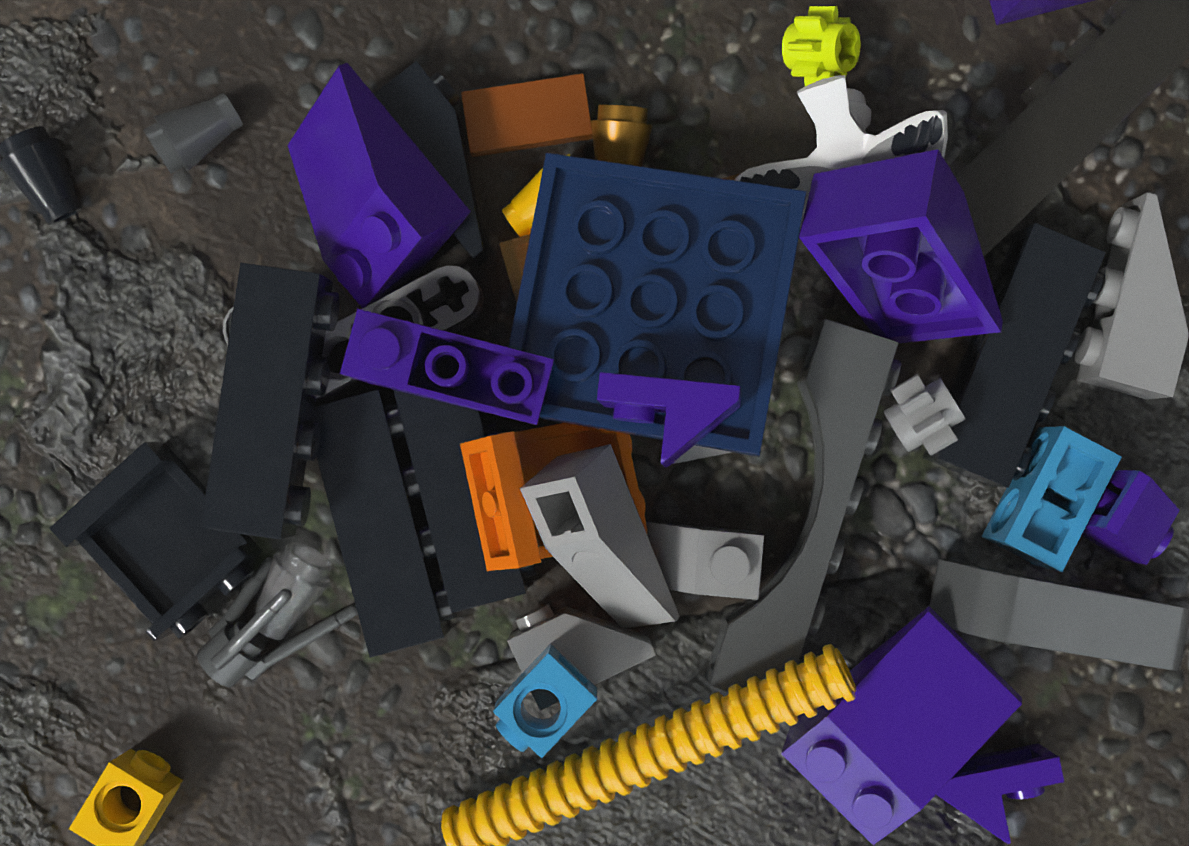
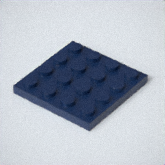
M546 153L509 348L554 359L539 418L663 440L666 413L655 412L654 423H635L613 419L614 408L604 407L597 401L600 372L736 385L741 387L740 408L696 443L695 446L760 457L807 191Z

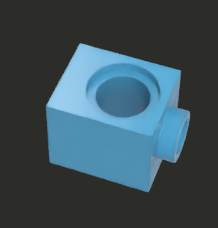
M550 643L497 699L493 713L500 720L495 724L496 728L519 751L524 752L530 747L542 758L597 700V687ZM545 689L555 694L561 707L554 716L539 719L527 712L523 698L533 690Z

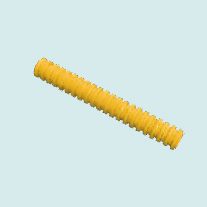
M831 643L825 645L822 648L823 654L817 657L813 652H809L803 656V663L797 664L794 660L786 662L785 670L782 672H778L775 668L766 671V678L763 680L753 676L747 679V686L741 688L738 684L730 686L728 688V695L723 696L719 691L711 694L710 702L707 704L699 699L691 704V710L688 712L683 707L673 711V718L671 719L665 715L657 717L653 727L643 723L637 726L636 734L634 735L628 730L619 734L618 742L608 738L601 742L599 750L594 746H589L583 750L582 757L576 753L565 757L564 765L559 761H554L547 766L546 772L538 768L530 772L529 779L519 776L512 781L511 786L503 783L495 787L494 793L487 790L480 793L477 800L468 798L460 803V807L455 805L447 807L443 810L441 829L446 845L506 846L510 841V837L518 841L527 835L528 830L532 833H537L544 829L545 822L554 826L562 821V815L567 818L577 816L580 807L586 811L594 809L597 806L598 799L606 804L615 799V792L622 796L630 794L633 791L634 784L640 788L647 787L651 784V777L653 776L661 781L669 776L670 769L677 773L685 771L689 761L695 765L702 764L705 761V755L708 753L715 758L721 756L724 753V747L727 745L733 750L742 746V739L746 737L752 742L757 741L761 738V731L765 729L770 734L776 733L780 730L779 724L784 721L789 726L795 725L799 721L798 716L803 713L808 718H812L817 715V708L822 705L827 710H831L836 707V700L843 697L847 702H850L856 698L855 692L857 691L853 677L839 649L834 648Z

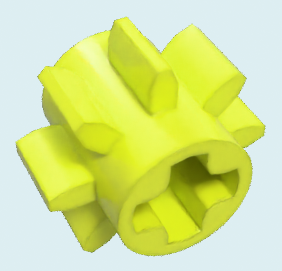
M810 6L808 16H795L794 23L788 26L782 40L784 63L792 70V77H804L805 86L837 75H845L846 77L847 72L855 67L860 55L861 41L858 29L851 23L850 17H838V6Z

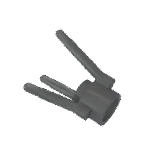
M267 557L260 564L254 575L250 577L225 615L208 631L211 639L198 650V662L214 681L224 687H233L244 676L256 681L270 666L357 616L356 605L352 604L264 655L260 654L265 648V643L258 632L292 597L291 590L282 589L248 623L238 621L275 566L274 559Z

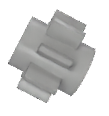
M918 374L890 390L898 403L883 412L908 452L923 444L928 453L933 455L958 440L951 428L966 418L941 378L925 386Z

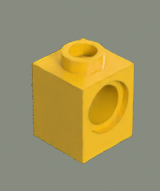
M129 749L108 763L69 827V830L96 846H143L183 780L169 772L171 769L170 765L160 756L145 750H138L136 752L133 749ZM121 786L130 787L137 792L141 800L140 811L131 810L123 803L120 795Z

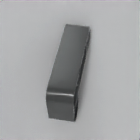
M938 559L930 600V607L952 629L970 635L1011 644L1167 670L1180 671L1189 626L1188 607L1015 575L944 559Z

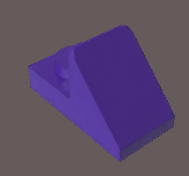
M600 372L597 401L604 407L614 408L613 419L620 421L654 423L655 412L666 413L661 464L664 467H668L738 410L741 405L742 393L741 387L736 385Z
M1039 743L972 756L936 795L1005 843L1010 844L1011 840L1002 795L1006 794V797L1011 799L1034 798L1045 792L1044 786L1063 783L1064 777L1060 757Z

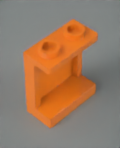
M560 423L519 432L511 431L461 443L462 456L487 571L522 568L541 563V559L552 557L544 547L520 488L553 459L564 454L611 444L647 534L645 501L638 488L631 455L632 440L630 434L570 423Z

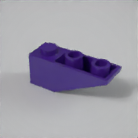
M357 308L340 374L355 380L537 425L554 359Z

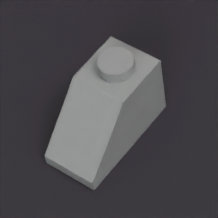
M646 521L647 536L669 590L698 595L758 600L764 535L748 530Z
M549 603L516 618L515 621L519 629L511 632L507 640L522 673L551 643L594 685L656 656L653 644L646 634L629 628L622 629L618 624L567 606L553 612ZM536 689L531 691L540 711L559 702L555 694L548 690Z

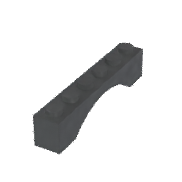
M827 319L815 325L797 381L799 391L808 411L814 442V482L807 515L793 548L773 577L759 589L758 600L749 599L723 617L705 673V678L711 687L727 692L728 688L734 684L744 688L747 686V679L753 676H757L760 680L765 679L766 671L775 668L778 672H782L785 670V663L790 660H794L797 664L804 662L800 655L807 633L816 635L825 612L826 600L819 598L825 575H834L842 559L845 541L837 537L844 515L852 516L862 495L864 482L862 479L856 478L863 454L871 456L880 438L882 420L875 418L882 394L890 396V390L895 387L899 377L901 361L894 359L898 342Z

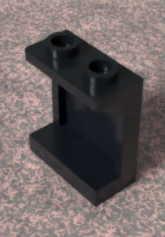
M144 442L49 528L65 547L81 545L153 624L145 631L153 641L173 633L178 639H181L191 632L209 615L203 605L219 591L227 597L242 586L255 573V570L249 564L263 552L249 535L201 528L206 488L165 442Z

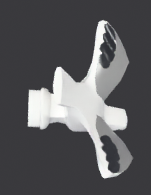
M845 75L821 79L797 91L799 98L815 123L817 148L807 158L768 163L749 168L738 175L734 181L807 191L802 217L803 222L811 183L815 173L936 149L940 151L944 158L948 139L947 112L944 110L925 111L907 118L878 135H872L865 131L871 122V109L866 105L864 95L858 90L847 88Z

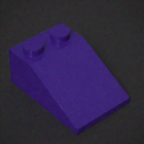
M348 63L339 65L287 146L322 259L338 281L349 291L358 304L364 308L413 282L471 211Z
M938 149L853 165L813 175L799 238L874 335L896 341L899 344L1002 331L1003 320L965 193Z
M929 606L850 670L857 689L854 700L847 702L843 697L836 700V707L831 710H827L822 705L817 708V715L812 718H808L805 713L799 715L798 723L789 728L781 754L872 845H875L925 807L1022 705V697Z

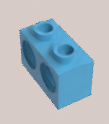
M1065 426L1038 427L1029 444L1032 447V455L1025 472L1018 480L1012 479L1009 488H1006L981 537L1036 566L1063 572L1122 456Z

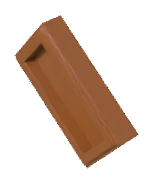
M583 73L461 92L472 157L593 139Z

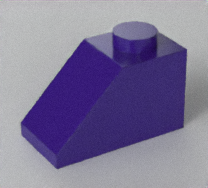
M1115 470L1082 536L1123 561L1147 565L1150 559L1158 557L1169 545L1174 533L1171 525L1180 510L1156 482L1145 473L1135 470Z

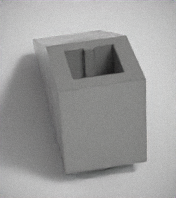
M1145 193L1123 204L1112 216L1107 230V242L1112 244L1107 266L1099 271L1104 274L1103 284L1096 299L1093 301L1096 304L1091 327H1087L1079 338L1075 352V361L1080 364L1077 381L1149 400L1173 397L1189 332L1158 197L1152 193Z
M611 444L557 456L520 488L545 549L622 629L677 621L680 617Z

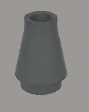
M221 93L212 99L153 116L156 123L143 129L168 171L172 174L183 167L190 171L228 135L242 127L243 123L230 100L224 93Z

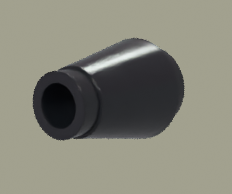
M39 126L24 130L0 143V154L3 158L0 162V167L38 213L43 216L47 225L66 220L82 210L77 200L78 196L58 138H50L45 127Z

